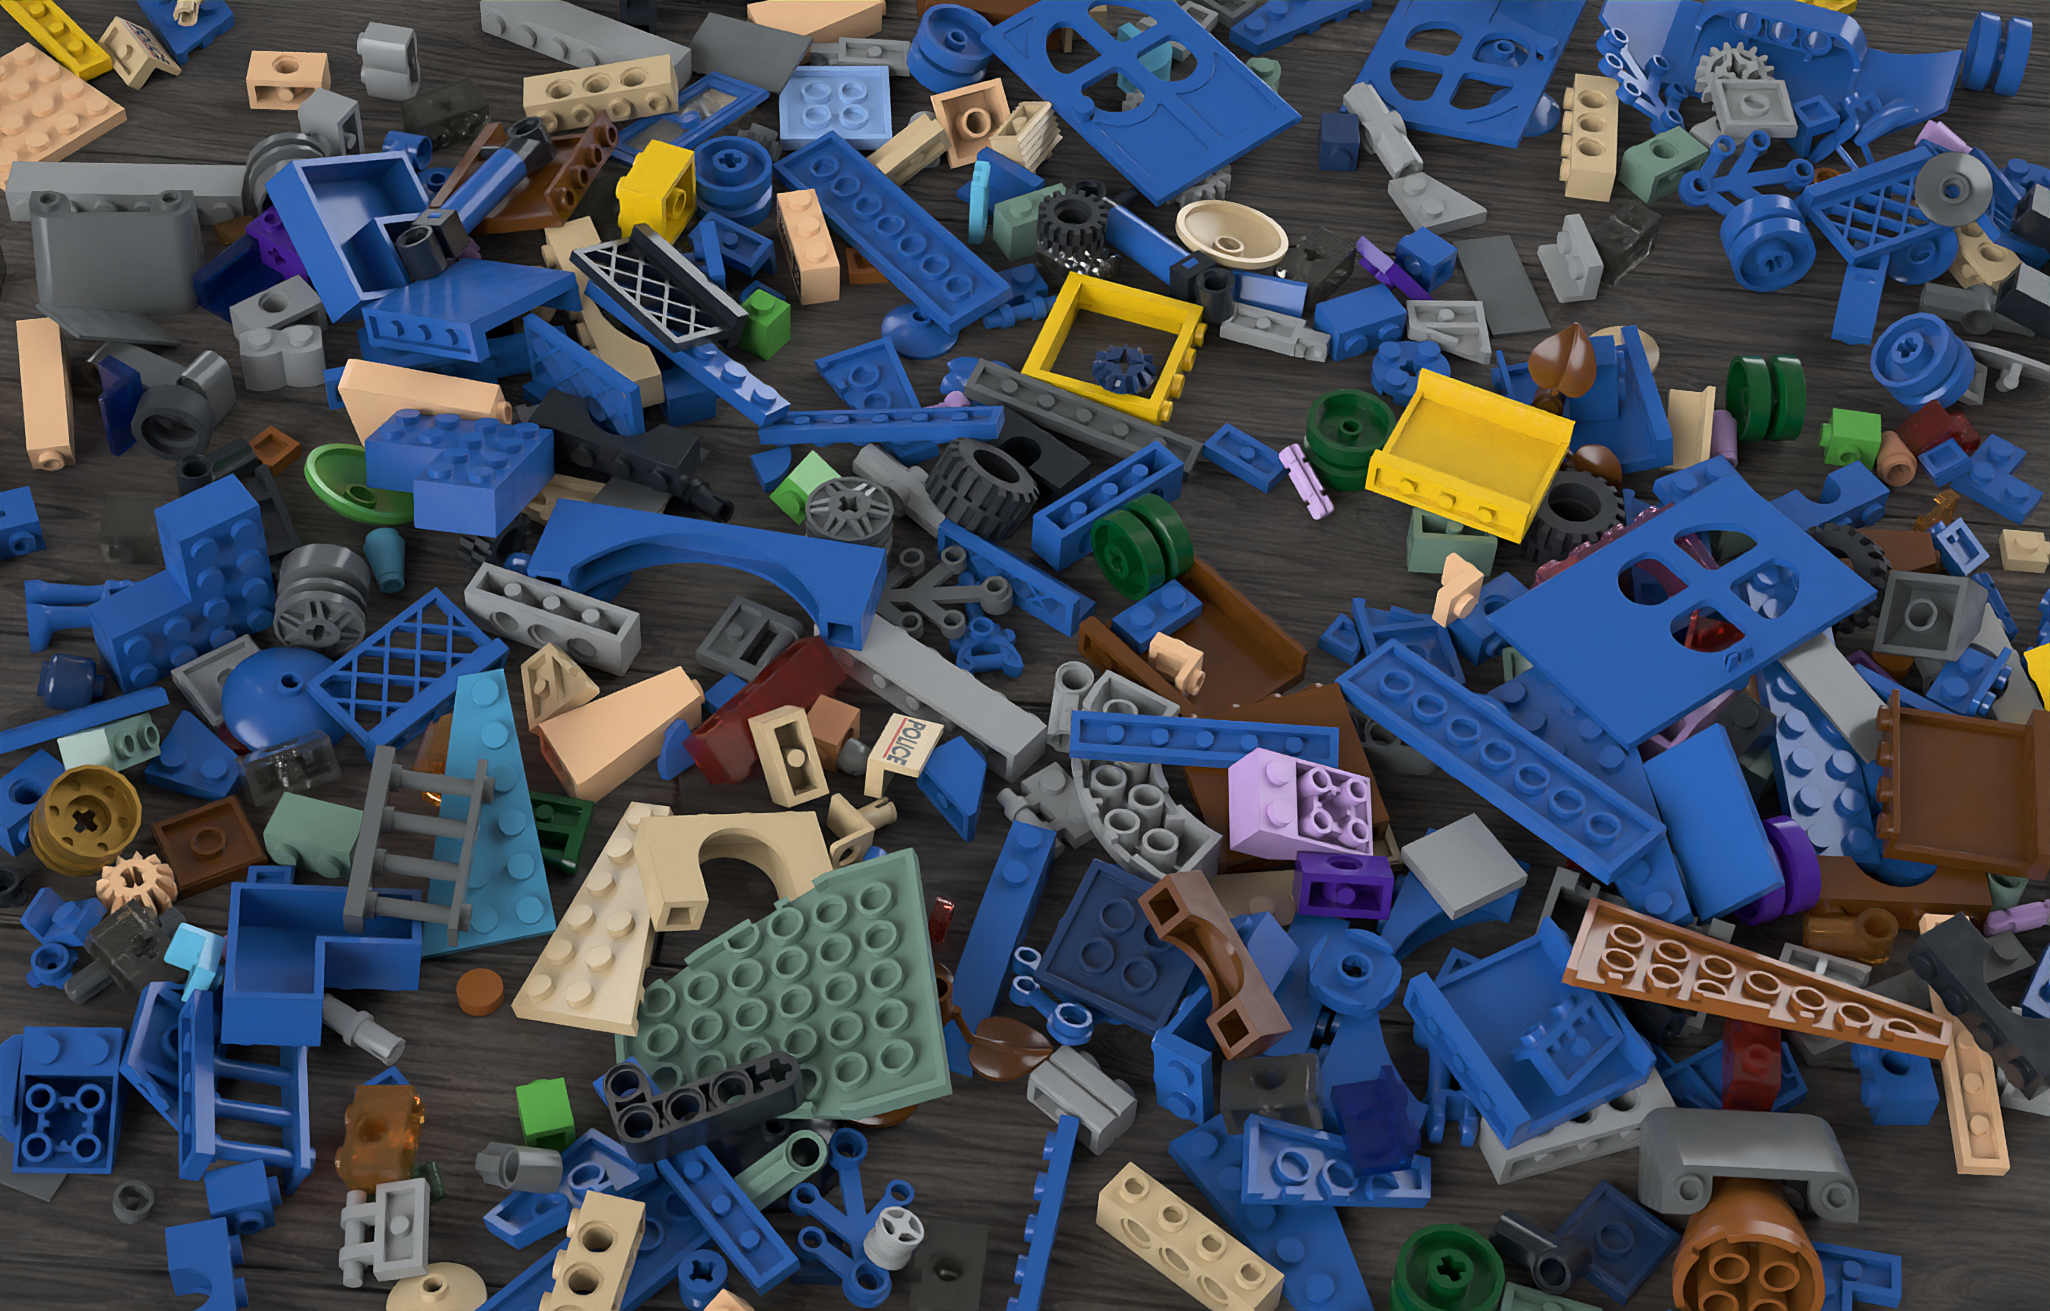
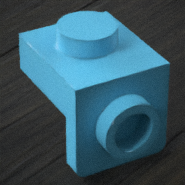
M187 923L179 925L164 957L165 962L190 971L181 999L184 1002H187L194 989L216 992L225 973V965L219 963L226 938Z

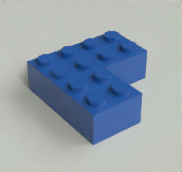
M404 150L291 160L264 185L333 324L364 320L361 307L412 284L393 243H396V239L403 232L412 228L411 224L428 209L430 201Z
M402 409L394 413L365 440L367 487L413 493L415 528L497 538L555 476L553 430L539 428V425L531 422L508 425L500 424L499 420L494 418H480L474 421L460 419L458 415L452 413L430 416L421 415L420 411L416 409Z
M233 473L154 509L166 570L87 607L100 662L124 695L149 687L154 682L171 675L172 670L246 634L251 636L273 625L276 612V595L260 507Z
M232 882L221 1043L243 1046L254 1044L287 1045L290 1047L320 1046L324 987L342 990L354 988L385 989L388 991L418 990L422 950V921L376 915L375 919H367L364 935L347 933L344 928L343 911L348 887ZM373 888L372 890L378 891L380 897L422 902L421 890Z

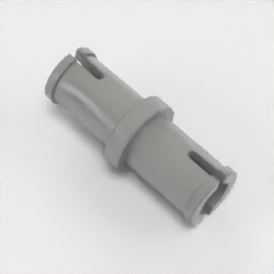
M329 992L324 994L322 1023L342 1035L344 1043L352 1048L357 1046L363 1048L383 1061L387 1066H391L399 1059L405 1048L404 1044L406 1041L395 1036L376 1024L374 1016L365 1010L357 1012L335 998L333 994Z

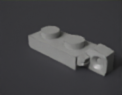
M839 37V42L834 43L812 42L810 66H888L889 76L910 77V70L906 60L911 43L910 41Z
M1235 302L1234 315L1229 320L1222 322L1220 326V337L1290 356L1305 357L1306 360L1325 362L1331 343V335L1314 331V329L1306 326L1307 320Z

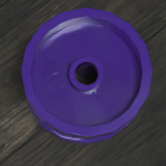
M1786 815L1761 821L1786 885L1733 912L1738 920L1748 926L1778 919L1780 914L1785 916L1812 909L1819 900L1821 878L1815 850L1802 827L1796 820Z

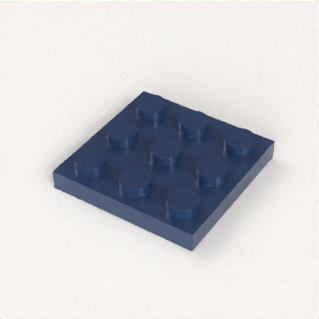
M1094 858L1033 974V982L1154 1037L1161 1026L1168 1025L1197 968V964L1177 946L1159 939L1137 899L1153 887L1154 884Z

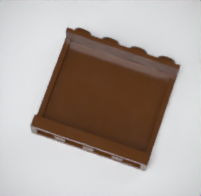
M606 109L599 111L585 133L551 137L557 151L554 160L543 167L533 169L468 234V237L563 227L619 142L617 129L611 123ZM500 122L488 123L429 204L428 209H438L487 161L483 160L480 155L481 148L484 145L502 146L508 140Z
M1195 554L1190 572L1176 579V581L1203 603L1202 613L1169 635V637L1181 640L1185 644L1204 652L1201 671L1205 672V679L1196 695L1190 694L1187 699L1174 688L1175 683L1161 677L1148 665L1149 649L1139 655L1111 630L1112 620L1103 625L1092 615L1080 623L1077 650L1103 674L1108 669L1179 705V717L1191 714L1204 716L1216 713L1227 705L1239 704L1244 706L1256 703L1268 695L1283 694L1304 680L1308 652L1304 649L1303 645L1286 634L1275 624L1269 615L1262 613L1246 599L1240 590L1233 588L1218 575L1211 565L1204 563Z
M1338 682L1329 685L1321 683L1311 684L1300 692L1284 696L1282 694H1271L1262 698L1259 702L1244 706L1239 704L1227 705L1216 713L1204 716L1196 714L1184 716V718L1339 728L1338 769L1370 778L1373 842L1385 838L1390 819ZM1182 765L1201 822L1223 836L1217 875L1253 873L1296 861L1265 859L1230 850L1228 768Z
M1893 689L1887 704L1879 706L1876 716V730L1882 731V740L1879 741L1876 752V766L1882 767V776L1879 777L1876 788V801L1882 803V812L1879 813L1876 824V838L1882 839L1883 857L2044 881L2050 870V711L2033 709L2026 725L1900 707V690Z

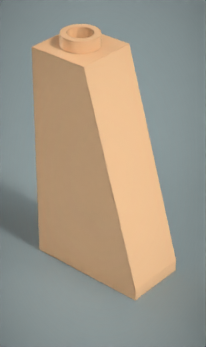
M768 0L747 4V22L812 37L814 39L813 43L839 42V37L866 38L882 31V15H886L885 0ZM811 45L798 66L810 62Z
M49 317L16 321L26 447L33 469L54 471L64 466L76 465L71 357L62 327Z
M348 359L338 385L339 393L363 447H365V440L394 413L402 409H416L420 411L421 415L437 416L439 414L452 413L465 420L475 421L480 418H494L499 420L500 424L511 425L512 423L511 404L505 401L500 385L364 360Z
M681 666L539 723L541 753L570 798L594 801L595 804L661 754L666 738L664 733L677 718L686 720L690 731L702 723L701 704L705 703L703 690L696 679H689Z

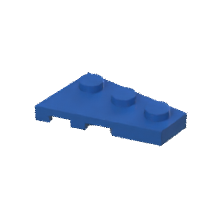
M591 1128L560 1153L563 1164L562 1177L558 1188L553 1193L542 1194L514 1191L483 1217V1220L489 1232L515 1249L520 1250L568 1225L573 1208H582L587 1190L622 1197L657 1179L658 1175L653 1163L644 1165L634 1162L628 1156L624 1146Z

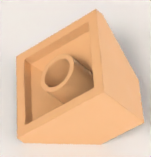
M1001 78L930 96L936 119L945 129L952 147L946 150L950 169L976 162L977 153L986 146L992 149L989 137L996 133L995 130L1003 125L1002 122L1006 121L1010 114Z

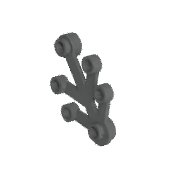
M950 546L944 549L941 553L942 562L911 587L896 589L910 576H917L923 573L926 567L924 553L917 548H908L901 552L899 556L900 564L887 574V581L876 614L892 625L903 628L909 636L917 640L924 632L922 617L918 614L920 613L940 628L944 637L957 639L966 632L964 615L957 610L945 611L937 604L980 602L981 608L985 612L999 615L1012 608L1014 603L1011 584L1000 576H991L982 585L939 587L951 576L960 574L967 568L966 552L959 546ZM951 559H959L955 562L950 561ZM910 561H917L916 563H913V564H909V563H908V562H910ZM909 605L918 613H902L895 606ZM950 623H958L956 626H948ZM907 625H916L913 628H905Z

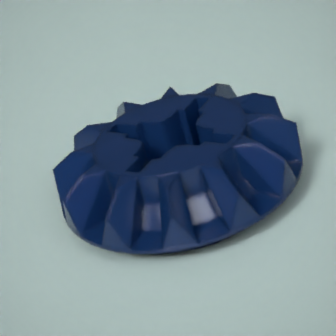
M1125 342L1122 348L1109 344L1106 351H1097L1095 361L1092 364V374L1095 381L1110 392L1135 394L1151 386L1156 377L1157 367L1154 366L1153 355L1144 354L1141 346L1135 349L1128 348ZM1121 363L1128 364L1129 369L1126 371V374H1122Z

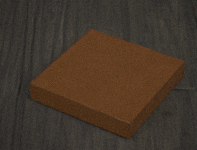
M236 794L149 825L153 839L165 864H168L169 868L173 871L174 882L182 900L248 876L249 866H269L268 858Z

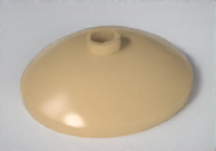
M1202 200L1190 203L1179 211L1175 224L1179 238L1192 253L1200 250L1217 262V268L1228 271L1235 269L1248 272L1267 269L1281 262L1288 249L1287 235L1274 220L1253 208L1234 202Z

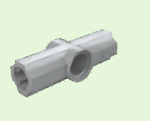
M1364 82L1353 85L1343 95V104L1350 114H1358L1359 135L1366 151L1369 154L1376 153L1393 179L1417 174L1422 171L1423 161L1408 140L1406 127L1399 113L1395 110L1389 112L1372 85H1367Z
M870 443L863 447L857 458L853 461V472L860 478L868 479L881 486L892 500L894 516L901 518L904 515H908L938 539L939 524L947 517L928 497L929 494L925 490V482L929 475L918 466H912L908 469L879 445L874 446Z

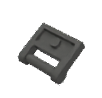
M737 595L695 651L696 663L724 675L732 672L753 688L762 692L769 683L768 675L789 646L798 643L805 630L798 620ZM768 630L777 633L755 665L746 662Z

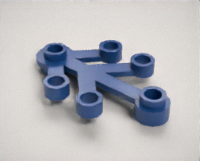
M1617 27L1605 30L1596 41L1598 51L1604 56L1598 63V68L1607 77L1614 78L1621 83L1616 90L1618 98L1625 104L1632 105L1652 119L1650 121V128L1655 135L1664 133L1677 126L1685 130L1683 117L1679 113L1680 105L1689 95L1685 86L1677 81H1672L1663 92L1666 98L1665 105L1658 96L1661 79L1671 68L1669 62L1660 55H1653L1645 65L1647 70V76L1645 77L1627 50V43L1629 42L1627 34Z
M1755 130L1745 139V148L1728 175L1713 178L1721 162L1727 160L1736 150L1734 139L1728 135H1721L1711 144V153L1699 171H1689L1680 179L1678 193L1684 204L1690 207L1708 205L1726 218L1730 211L1737 206H1734L1719 193L1730 192L1742 201L1762 195L1753 188L1783 184L1787 189L1799 192L1804 190L1813 181L1814 169L1809 161L1794 159L1784 168L1747 173L1757 156L1761 155L1770 145L1768 134L1762 130ZM1753 138L1758 139L1762 147H1757L1753 143ZM1718 144H1724L1728 152L1720 150ZM1796 168L1800 169L1804 173V176H1800L1797 173ZM1693 183L1699 185L1703 192L1697 191Z
M1019 947L1015 950L1011 969L1019 976L1014 978L1009 997L1015 1004L1025 1007L1033 1006L1048 1019L1046 1024L1048 1032L1059 1043L1067 1046L1085 1044L1091 1039L1094 1026L1105 1021L1114 1025L1123 1024L1094 1009H1086L1081 1006V1003L1050 990L1061 999V1004L1058 1005L1042 992L1040 985L1033 982V978H1031L1041 961V955L1029 947Z
M841 1128L833 1133L828 1143L830 1152L828 1161L834 1169L838 1170L845 1215L822 1198L819 1190L814 1185L802 1182L792 1189L788 1199V1206L797 1216L806 1217L812 1215L848 1243L852 1259L828 1243L825 1233L814 1226L805 1227L799 1232L794 1248L800 1258L807 1261L818 1259L842 1278V1290L850 1302L862 1308H874L883 1304L890 1294L892 1282L889 1273L892 1270L881 1268L868 1258L864 1251V1239L867 1233L875 1227L877 1217L885 1208L895 1206L908 1210L914 1198V1189L907 1181L901 1179L891 1181L887 1185L882 1199L866 1216L858 1167L862 1164L867 1153V1140L862 1133L855 1129ZM838 1151H846L852 1158L842 1156ZM899 1192L906 1200L898 1201L893 1198L891 1193ZM805 1195L812 1203L803 1204L797 1199V1196ZM803 1240H814L818 1244V1248H809L804 1244ZM919 1245L912 1250V1255L916 1253ZM858 1282H868L873 1290L863 1288Z

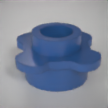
M56 943L40 946L32 953L30 960L32 971L26 975L27 983L33 988L47 985L64 989V983L73 977L71 972L73 965L79 961L78 953L74 949H66L64 946Z

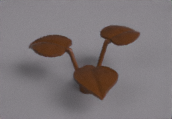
M1578 322L1572 323L1562 331L1545 338L1531 352L1528 369L1531 378L1539 387L1535 391L1533 402L1530 406L1563 417L1566 396L1572 398L1581 397L1593 386L1597 373L1596 356L1588 335ZM1598 444L1583 445L1573 455L1569 446L1565 456L1567 460L1562 462L1559 470L1565 471L1566 468H1575L1576 472L1583 473V470L1591 472V476L1595 478L1602 477L1607 480V486L1615 487L1618 491L1617 497L1620 498L1622 468L1616 455L1607 447Z
M933 960L943 1028L951 1019L955 1021L964 1040L973 1045L969 1051V1063L979 1075L994 1081H1011L1028 1074L1050 1058L1053 1053L1051 1043L1035 1029L1012 1018H986L978 1024L976 1035L971 1033L962 1017V1008L953 1005V975L946 967ZM919 1103L861 1120L846 1121L867 1128L890 1127L908 1119L916 1111Z

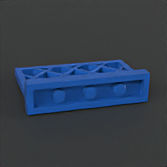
M1923 138L1915 146L1916 148L1925 146L1933 157L1945 152H1953ZM1974 147L1968 154L1976 157L1986 166L1993 183L1991 202L1986 211L1975 221L1994 244L2012 250L2026 265L2039 270L2050 259V253L2010 232L2014 206L2022 197L1985 152ZM1948 187L1956 197L1959 196V191L1956 187Z
M1925 146L1804 188L1798 203L1805 223L1813 221L1851 266L1959 228L1936 224L1924 216L1919 207L1910 205L1911 198L1915 199L1913 185H1915L1917 175L1921 168L1933 157ZM1947 187L1945 189L1946 196L1949 198H1956L1952 191ZM1889 193L1905 196L1904 203L1883 197ZM1861 203L1874 206L1875 212L1874 214L1855 209L1854 206ZM1881 209L1902 214L1901 220L1897 221L1880 216ZM1835 214L1845 217V223L1840 224L1830 221L1826 216ZM1907 216L1927 221V226L1918 227L1906 223ZM1851 219L1872 225L1871 231L1868 232L1851 227ZM1877 227L1898 232V235L1894 238H1889L1876 234ZM1847 237L1866 242L1868 245L1866 248L1856 251L1847 241Z
M530 313L523 318L532 380L522 386L523 398L532 405L540 404L549 390L553 388L587 399L591 421L607 433L620 436L645 433L640 386L534 313Z
M436 587L306 684L305 690L365 749L364 757L373 765L376 745L395 747L397 753L454 709L458 676L502 668L505 670L510 648L498 637L492 641ZM435 604L447 615V625L422 623V613ZM416 618V623H411ZM396 632L416 633L415 649L390 648V637ZM421 634L446 636V652L421 650ZM452 636L470 638L479 647L471 654L453 653ZM384 642V647H378ZM364 656L383 657V674L357 672V661ZM389 658L414 660V676L388 674ZM420 660L445 662V673L439 678L420 677ZM451 663H458L451 668ZM352 666L351 672H350V671H345V670H347L349 667ZM331 681L351 682L350 699L333 698L323 687ZM356 683L382 684L381 701L355 699ZM388 685L413 687V698L407 703L387 702ZM419 687L425 688L419 693ZM355 710L380 711V723L369 732H366L354 720ZM387 712H393L391 715H389V716L386 718V713H387Z

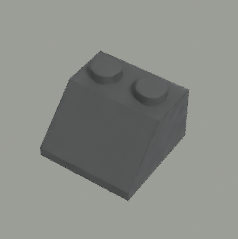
M1890 570L1873 651L1880 654L1956 662L1981 630L1988 590L1967 577Z

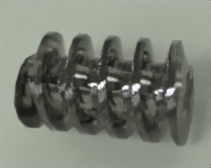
M1037 241L1035 248L1037 264L1044 268L1048 267L1049 271L1056 275L1060 274L1064 280L1067 279L1070 271L1113 282L1123 262L1122 257L1118 254L1110 257V250L1105 247L1099 250L1096 248V253L1093 255L1085 251L1084 258H1078L1077 253H1072V259L1065 258V252H1060L1059 256L1052 254L1053 247L1045 250L1042 247L1043 242L1039 243Z

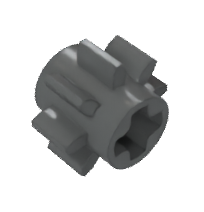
M755 123L751 124L749 131L739 129L737 137H744L758 142L768 151L772 161L778 162L783 146L775 141L778 135L776 131Z

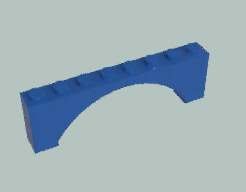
M558 498L527 567L528 577L580 594L616 576L656 565L706 563L740 569L775 584L792 596L817 625L820 633V645L857 651L863 650L887 581L886 549L563 498Z
M1428 828L1427 833H1426L1425 836H1427V835H1429V834H1431V833H1433V832H1435V831H1437V830L1432 829V828ZM1513 858L1528 875L1531 864ZM1409 870L1407 876L1399 874L1392 892V899L1395 900V904L1392 909L1390 908L1389 920L1379 919L1376 932L1380 933V937L1386 940L1394 949L1393 957L1397 960L1398 964L1399 962L1401 964L1403 960L1419 947L1455 929L1494 920H1501L1510 924L1525 885L1452 921L1412 871ZM1354 974V975H1353V978H1360V977H1362V976L1357 975V974ZM1379 1011L1374 1018L1369 1020H1362L1352 1015L1337 1012L1329 1033L1335 1036L1331 1046L1322 1044L1314 1064V1070L1319 1073L1315 1081L1309 1079L1305 1081L1298 1099L1297 1106L1304 1108L1302 1126L1413 1154L1423 1132L1429 1105L1417 1101L1393 1065L1383 1040L1379 1022Z

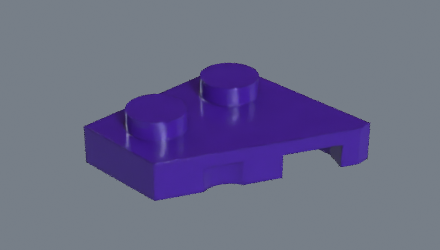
M1363 235L1352 246L1363 256L1358 263L1373 277L1384 283L1390 291L1397 287L1410 300H1434L1393 260Z

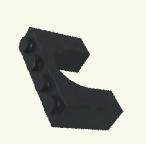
M2036 183L2015 204L2010 232L2050 253V190ZM2021 262L1999 284L1994 311L2050 340V277Z

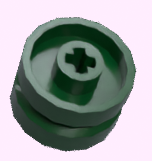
M1760 355L1735 356L1727 373L1725 409L1737 421V442H1760L1765 434L1770 441H1795L1798 438L1805 418L1806 385L1804 372L1796 355H1770L1766 362Z
M1339 389L1323 394L1313 402L1307 414L1306 435L1302 450L1306 455V458L1303 459L1304 462H1310L1321 484L1325 487L1337 491L1357 492L1364 490L1370 459L1376 449L1383 450L1395 429V415L1385 402L1375 395L1360 390Z
M1145 493L1123 505L1121 510L1116 509L1093 522L1090 537L1096 562L1105 578L1115 590L1128 599L1139 601L1162 587L1163 584L1173 579L1176 580L1190 572L1193 566L1194 550L1189 532L1176 511L1158 495Z
M1433 1224L1418 1230L1401 1246L1387 1297L1389 1311H1496L1505 1282L1502 1259L1493 1245L1474 1230L1455 1224Z

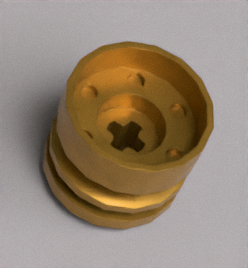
M85 764L68 769L52 782L30 816L28 836L34 853L46 867L64 876L87 877L102 872L105 866H110L116 861L117 856H120L123 850L133 841L141 825L142 806L136 789L122 774L106 766ZM79 821L87 826L82 833L74 829Z

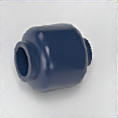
M56 653L51 657L50 662H42L37 696L43 697V702L49 709L68 712L85 708L91 704V700H101L105 676L96 674L97 665L91 658Z

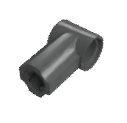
M490 1142L487 1148L477 1153L475 1170L481 1174L483 1182L486 1184L501 1186L505 1190L551 1194L560 1184L563 1164L562 1158L556 1150Z

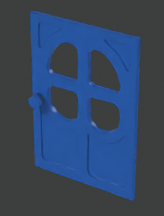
M1040 0L981 34V41L1044 101L1052 103L1051 108L1156 207L1302 120V116L1174 0ZM1117 5L1141 11L1154 18L1157 24L1128 41L1120 42L1114 39L1088 13L1097 6ZM1069 27L1079 33L1101 56L1070 74H1062L1054 69L1046 52L1047 38L1054 30ZM1176 41L1195 56L1197 66L1194 72L1186 79L1164 81L1153 75L1138 61V58L1165 42ZM1112 73H1120L1142 92L1144 100L1138 107L1132 110L1107 112L1096 108L1094 101L1089 97L1083 96L1081 92Z
M1399 0L1353 85L1361 82L1372 85L1389 112L1395 110L1399 113L1407 129L1517 149L1589 0ZM1429 29H1448L1462 37L1456 51L1448 56L1410 50L1405 46L1414 34ZM1497 39L1514 41L1529 51L1526 62L1516 68L1478 62L1474 60V57L1482 44ZM1543 55V60L1538 59L1539 56ZM1399 67L1443 75L1431 98L1424 101H1413L1403 97L1395 89L1390 79L1391 72ZM1468 79L1506 85L1512 88L1500 100L1477 109L1463 110L1451 105L1461 83ZM1342 104L1339 113L1350 114L1344 104Z
M1730 472L1487 615L1485 622L1623 748L1630 751L1725 691L1746 688L1751 675L1877 599L1878 591L1740 480L1734 473ZM1727 530L1737 531L1750 536L1757 546L1717 570H1707L1674 542L1680 537L1696 532ZM1644 559H1656L1688 587L1660 604L1641 605L1630 601L1622 594L1618 585V578L1623 571ZM1780 565L1790 569L1796 575L1799 583L1798 593L1792 605L1783 615L1774 619H1766L1736 596L1731 589L1769 566ZM1709 606L1716 609L1742 631L1745 637L1723 651L1706 653L1682 646L1673 638L1670 629L1676 622L1697 609Z

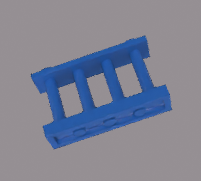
M194 989L178 1015L179 1179L199 1181L209 1164L215 1163L217 1159L242 1163L263 1159L264 1166L283 1168L284 1193L294 1194L303 1179L312 1174L316 1160L315 1149L310 1147L307 1052L310 1046L290 1047L287 1045H272L280 1047V1067L221 1058L219 1052L214 1051V1038L221 1037L222 1018L219 1017L218 1012H213V992ZM222 1077L281 1086V1107L220 1098V1094L214 1092V1079ZM218 1117L282 1127L283 1148L223 1140L220 1134L215 1133V1120Z

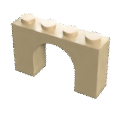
M815 811L641 817L632 846L655 932L700 929L709 898L699 865L707 860L731 857L754 864L770 877L777 890L779 900L787 896L790 902L815 888L812 882L813 879L833 870Z

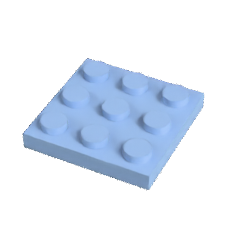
M797 66L779 95L780 145L783 146L782 150L797 151L832 130L855 150L875 151L892 139L888 66Z

